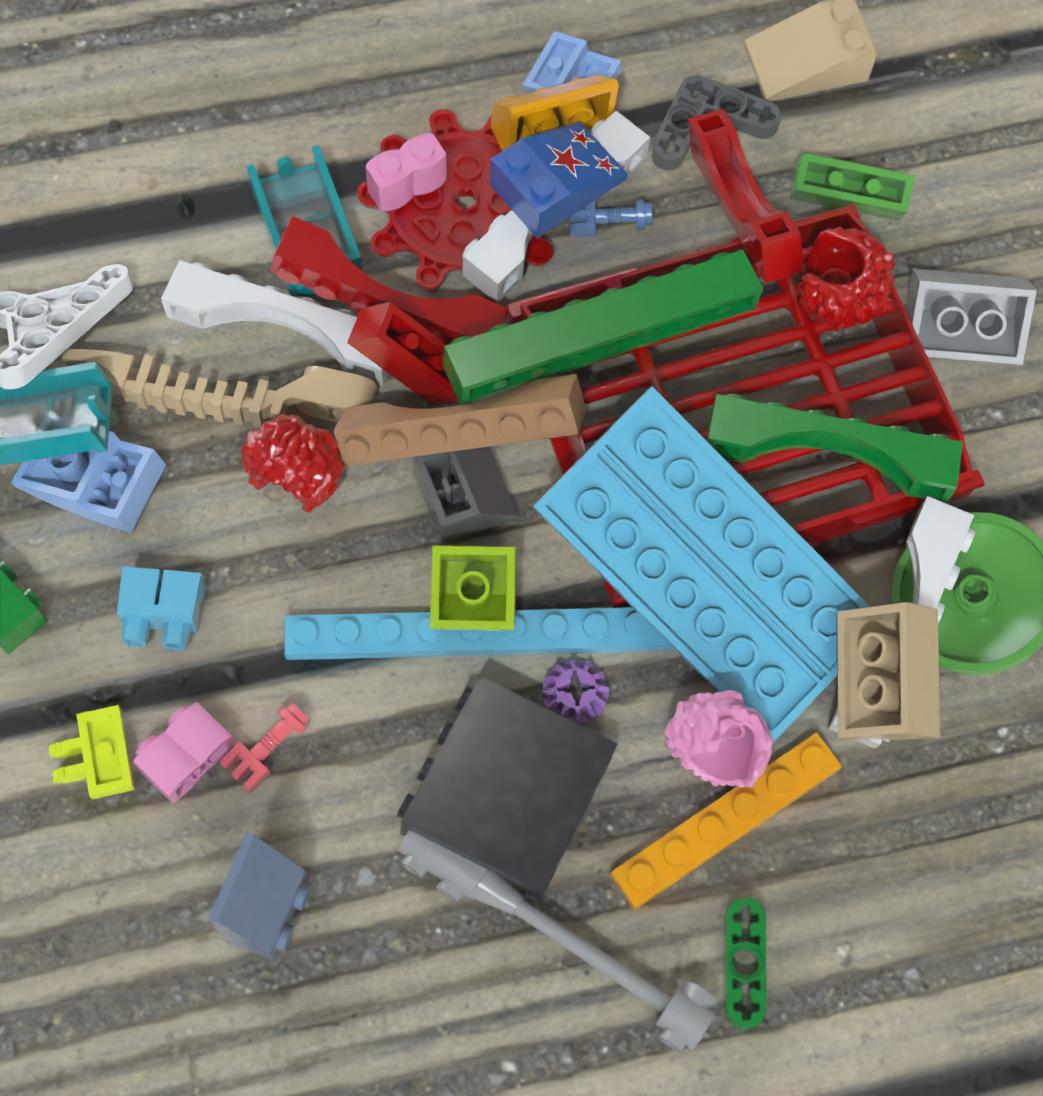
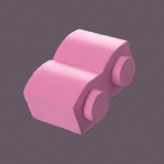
M432 133L413 137L404 143L399 150H389L380 153L367 163L368 192L380 211L397 209L409 202L414 195L430 193L446 181V152Z
M197 702L190 707L182 706L176 710L168 720L167 724L169 727L158 737L152 735L145 739L137 748L136 754L138 756L133 761L137 769L172 804L184 796L235 745L232 735Z

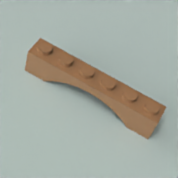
M577 374L538 379L496 397L453 407L411 409L393 406L384 402L347 407L333 432L345 466L577 435L583 422L586 407Z

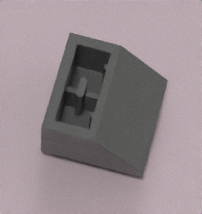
M489 447L413 457L414 476L442 545L518 518Z

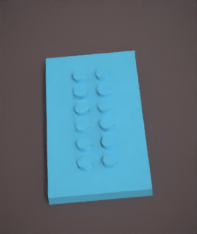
M652 386L532 506L717 692L733 690L741 693L745 707L755 708L763 716L768 725V730L772 734L773 742L838 675L837 611L870 607Z

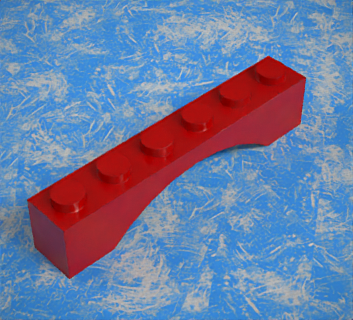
M724 109L689 118L688 128L692 157L764 282L781 280L803 272L801 233L788 212H780L774 209L762 194L748 166L736 129Z
M291 216L274 254L270 272L277 274L286 283L303 285L314 290L318 296L324 299H336L350 305L357 313L362 308L392 302L446 345H449L459 337H475L487 333L494 326L505 324L509 314L506 307L476 294L459 298L431 299L411 296L390 289L373 280L357 268L340 250L329 231L294 216Z

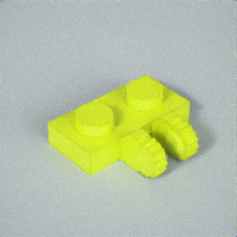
M119 705L76 714L80 737L49 746L50 757L55 759L83 753L84 763L61 767L52 772L55 783L65 784L86 778L89 796L92 799L135 790L123 714Z

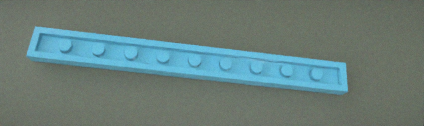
M634 608L515 610L514 631L430 630V612L285 615L286 660L676 651Z

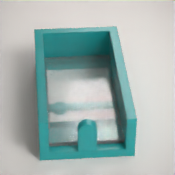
M319 145L312 147L314 164L294 169L291 158L282 157L276 163L278 174L260 180L254 164L246 166L250 187L256 199L274 253L278 248L291 216H294L329 231L340 250L362 271L359 250ZM285 282L290 296H310L315 294L314 290L303 285Z
M96 362L42 371L29 383L16 389L0 387V465L96 450L98 453L108 451L113 383Z

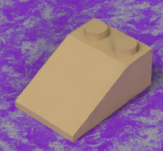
M855 0L819 2L744 40V47L763 98L770 102L868 81L877 56Z

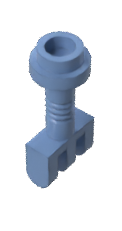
M637 199V207L596 209L595 200L570 217V222L572 223L570 235L577 238L597 237V224H607L609 222H637L638 230L646 229L647 225H653L652 202L645 203V199Z

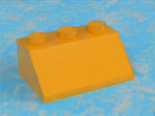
M594 75L586 78H576L568 83L550 88L543 87L535 92L521 96L504 98L499 102L493 103L491 128L502 151L523 138L577 122H581L590 132L599 120H607L614 113L619 84L615 78Z

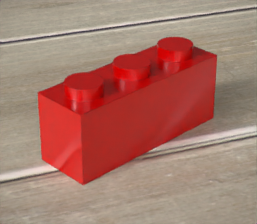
M392 302L360 310L347 341L350 346L429 404L436 405L458 401L443 367L444 346H447L443 341Z

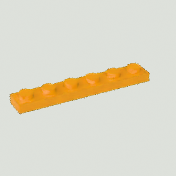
M816 732L769 764L753 787H735L611 871L609 876L635 911L834 775L842 768V765Z

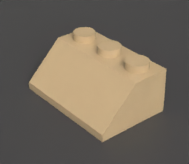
M904 602L837 611L838 738L879 740L940 738L938 609Z

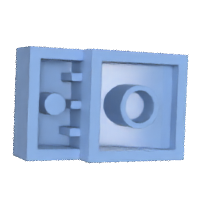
M54 417L53 430L71 426V421ZM46 420L43 423L39 432L45 431ZM109 431L107 452L98 453L96 450L25 461L21 463L11 483L14 487L68 512L121 531L132 533L166 464L154 449L121 441L114 432Z

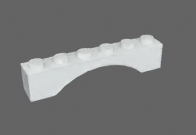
M617 111L607 120H599L590 131L594 138L626 171L628 176L647 158L650 136ZM512 210L505 216L499 215L490 225L488 232L480 240L475 239L471 241L462 254L463 276L496 303L523 278L524 258L528 243L533 236V233Z
M179 260L161 298L167 318L201 329L238 321L268 322L286 326L305 334L323 346L337 360L344 372L367 377L382 388H384L389 373L347 343L357 320V316L348 310L327 308L308 297L299 299L285 294L274 286L262 287L248 282L242 276L236 274L225 275L213 271L205 264L198 262L190 264Z
M927 496L918 510L906 539V545L913 569V604L938 609L939 623L945 608L944 604L939 603L944 588L949 590L953 588L961 567L954 565L960 551L965 553L968 551L976 530L969 528L974 518L973 514ZM838 706L828 729L837 733ZM853 739L874 749L881 745L882 742L879 739Z

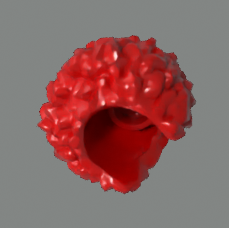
M839 226L836 229H826L820 232L818 239L813 242L814 247L810 250L806 274L802 275V282H797V291L799 293L797 300L803 305L802 310L807 311L810 316H813L819 326L826 324L832 326L834 331H838L842 327L848 329L858 324L862 325L869 322L876 315V312L883 310L885 301L891 292L890 286L894 284L895 279L891 273V270L895 267V262L892 259L894 254L888 252L886 247L879 243L877 237L868 236L865 231H858L854 228L843 230Z
M281 414L275 417V420L264 422L259 429L248 434L247 440L241 449L242 465L245 473L249 474V484L253 485L258 491L267 486L269 482H272L273 485H282L284 491L292 492L296 499H300L302 503L301 509L306 513L312 512L315 507L321 506V504L328 501L330 496L334 495V492L338 489L337 485L345 463L342 462L338 442L330 432L319 429L313 424H306L297 415Z

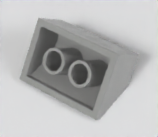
M912 269L906 312L927 357L1023 365L1037 290L1028 278Z

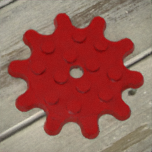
M439 109L430 115L429 126L431 133L446 152L447 179L436 190L427 194L414 195L405 205L391 211H384L388 214L389 221L383 229L377 231L371 237V248L379 257L388 258L401 252H409L418 256L420 262L415 278L418 285L426 291L438 289L448 274L456 271L463 272L462 254L468 244L475 239L480 240L488 232L490 225L499 215L505 216L511 211L510 207L489 185L491 158L502 152L491 128L492 115L487 119L482 129L474 132L462 129L457 123L456 116L450 110ZM399 135L386 136L380 143V152L399 150L407 140ZM367 181L362 183L357 190L360 203L366 208L380 210L368 192ZM464 196L471 197L475 200V204L467 207V210L464 211L463 207L456 204L458 198ZM533 235L528 243L524 261L534 267L545 266L552 259V246L542 237L537 239Z

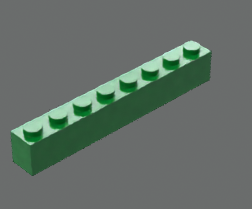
M744 250L730 254L722 252L713 256L709 261L696 265L685 264L675 269L672 273L659 277L648 276L641 279L637 284L623 289L611 288L604 291L600 296L586 301L574 300L567 303L563 308L549 313L536 312L524 321L512 325L500 324L491 328L487 333L475 337H459L449 345L444 346L443 367L459 404L474 403L520 388L538 379L550 378L754 310L762 294L763 287Z

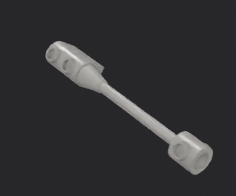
M410 830L402 840L398 852L405 856L400 864L406 870L419 878H422L426 871L441 880L436 888L455 902H458L462 895H464L469 900L473 898L511 915L516 914L661 1011L662 1014L657 1020L656 1025L663 1029L658 1038L666 1045L678 1052H682L685 1045L693 1050L697 1046L717 1013L713 1008L718 1000L709 991L694 982L687 981L683 988L679 986L671 997L525 900V896L505 878Z

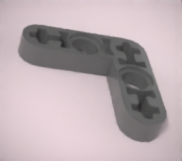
M689 76L681 83L654 139L651 154L652 161L657 167L667 171L675 170L683 163L691 146L689 128L681 129L676 127L672 121L677 117L689 119L721 109V103L730 101L739 107V110L735 113L726 112L735 129L756 138L767 139L774 136L778 131L781 111L777 105L765 99L703 76ZM694 91H698L701 93L697 96V98H693L690 96L694 93ZM712 96L715 97L714 105L709 104ZM746 109L750 110L748 118L744 117ZM762 116L769 118L765 124L758 122ZM671 139L675 140L674 151L670 155H665L663 151L667 150Z

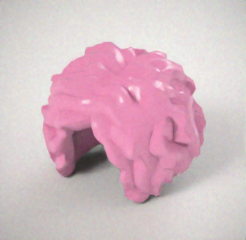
M733 690L717 692L713 695L709 692L697 693L696 695H691L688 701H680L676 706L674 717L671 718L664 730L666 747L672 750L671 755L674 758H681V765L684 766V769H691L694 776L698 777L700 775L703 781L710 780L712 785L716 787L727 784L743 788L753 787L766 769L772 753L773 738L763 716L755 708L745 707L742 694Z

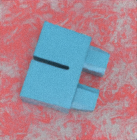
M122 566L117 615L122 622V640L125 645L138 648L147 647L149 631L153 629L163 630L161 642L163 648L174 651H186L191 633H198V617L201 602H204L207 589L202 574L164 570L162 575L160 569Z

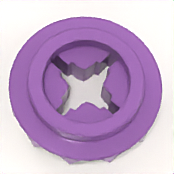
M572 658L563 663H556L554 668L545 676L542 696L547 709L577 724H584L598 717L606 707L609 686L603 671H599L593 666L591 661L584 662ZM573 676H576V681H579L580 687L588 689V691L582 692L579 706H576L571 693L563 691V689L570 688Z

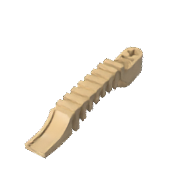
M66 349L61 357L68 366L96 362L113 385L120 390L125 402H135L138 408L148 409L149 405H153L157 411L165 413L168 408L175 409L176 414L186 416L187 411L194 412L195 417L205 419L206 414L213 415L214 420L224 422L225 418H231L234 424L244 425L245 421L252 422L253 427L260 428L264 422L275 420V417L281 414L291 415L292 413L339 422L347 407L372 404L377 389L376 383L367 377L321 366H308L302 377L276 391L269 389V381L259 379L254 398L249 396L248 383L238 381L234 396H229L228 382L218 380L214 393L209 391L207 378L198 377L195 389L191 387L189 373L179 372L177 381H174L171 366L162 364L160 371H157L153 355L144 354L140 369L132 367L135 359L134 355L94 349Z

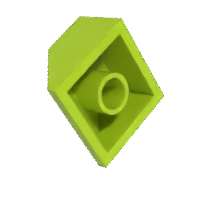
M432 546L430 630L514 631L517 569L516 547Z

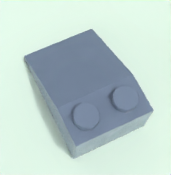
M246 833L210 914V922L227 943L275 961L278 952H285L291 942L295 927L291 926L290 923L296 909L302 911L310 896L312 886L307 884L309 878L306 871L256 836Z

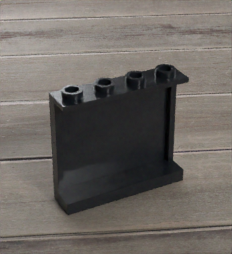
M480 676L474 689L467 686L463 691L456 707L461 712L455 723L453 724L448 721L445 724L437 741V744L442 747L435 760L428 757L424 762L417 778L422 784L416 795L408 793L397 814V817L402 819L400 834L405 836L410 830L525 888L524 896L540 904L613 758L618 743Z

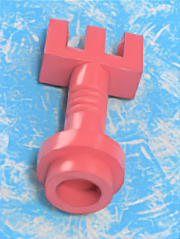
M292 702L286 708L282 705L277 712L282 718L250 751L239 741L220 761V765L225 770L231 768L239 759L242 761L231 774L236 781L242 780L250 771L253 772L243 785V788L248 793L253 792L272 773L262 763L271 754V751L294 729L300 735L306 730L304 725L309 719Z

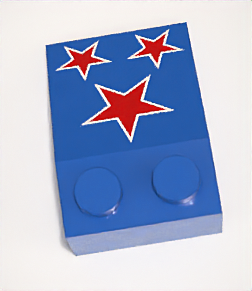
M581 122L523 138L491 158L489 185L537 239L628 179L626 171Z

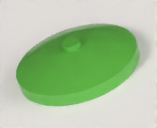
M971 512L970 514H973L974 518L969 528L976 530L974 538L966 553L959 552L954 564L961 567L959 575L951 590L944 588L939 603L945 605L938 623L939 667L960 674L986 675L1005 671L1021 664L1043 646V541L1031 529L1011 518L993 513ZM908 548L903 552L895 569L892 583L893 604L913 603L914 578Z

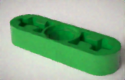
M740 898L729 906L724 915V1014L727 1021L733 1027L740 1030H749L756 1027L764 1019L767 1010L766 915L763 907L757 901L751 898ZM742 908L748 909V916L756 918V922L752 923L748 928V940L756 938L757 945L751 942L732 943V938L739 940L742 937V925L733 919V917L739 915ZM746 951L755 957L757 969L754 974L743 976L734 969L733 957L736 953ZM732 982L740 985L757 983V989L750 988L748 990L749 1005L756 1006L757 1012L751 1013L747 1021L742 1020L741 1012L734 1011L733 1005L739 1004L742 1000V987L733 989Z

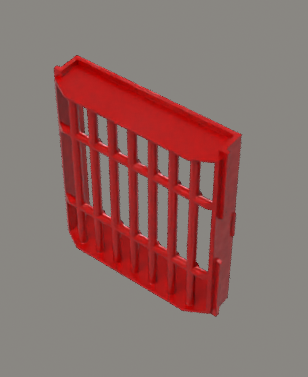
M855 204L794 221L801 233L803 265L808 262L810 250L814 247V240L818 239L820 232L826 229H836L839 226L843 230L854 228L858 231H865L868 236H871L868 229L859 220L860 215ZM738 237L725 245L638 270L631 268L507 304L510 315L509 325L524 321L536 312L549 313L561 309L567 303L574 300L586 301L598 297L604 291L611 288L623 289L635 285L641 279L648 276L659 277L672 273L675 269L685 264L696 265L709 261L713 256L722 252L730 254L744 250L757 278L762 276ZM788 276L784 279L776 280L781 292L760 298L754 310L598 361L602 362L625 354H631L635 357L640 372L581 389L584 404L586 405L642 387L648 389L652 386L681 415L714 405L717 394L744 396L815 375L819 377L826 393L786 406L790 409L801 411H823L829 409L834 411L837 418L849 419L855 418L848 404L849 402L903 386L912 406L867 419L866 421L869 424L883 427L903 426L919 421L925 435L943 434L951 440L963 442L958 486L948 502L970 496L973 490L985 485L979 470L972 471L961 427L894 284L890 286L891 292L885 301L883 310L876 312V315L871 318L879 333L880 338L826 354L818 335L833 331L834 329L826 324L819 326L816 320L810 319L807 311L802 310L803 305L797 300L799 296L797 287L792 276ZM781 308L789 310L795 322L794 326L657 367L648 349L652 346ZM796 341L804 343L811 358L669 401L662 384L663 381ZM888 353L896 372L841 388L833 370L834 368ZM621 416L582 427L577 435L549 438L562 475L587 451L585 443L598 440ZM708 429L699 431L698 433L707 440ZM783 449L761 455L746 463L734 461L728 463L740 475H744L824 449ZM856 458L857 463L758 493L770 506H774L858 479L865 481L873 501L791 526L812 548L820 546L821 542L916 513L925 500L907 496L903 491L889 495L880 472ZM602 577L613 608L628 604Z

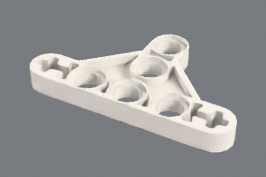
M118 264L109 265L98 270L84 282L32 295L14 291L0 292V328L7 329L9 347L0 354V387L16 389L29 383L128 296L133 290V284L127 267Z

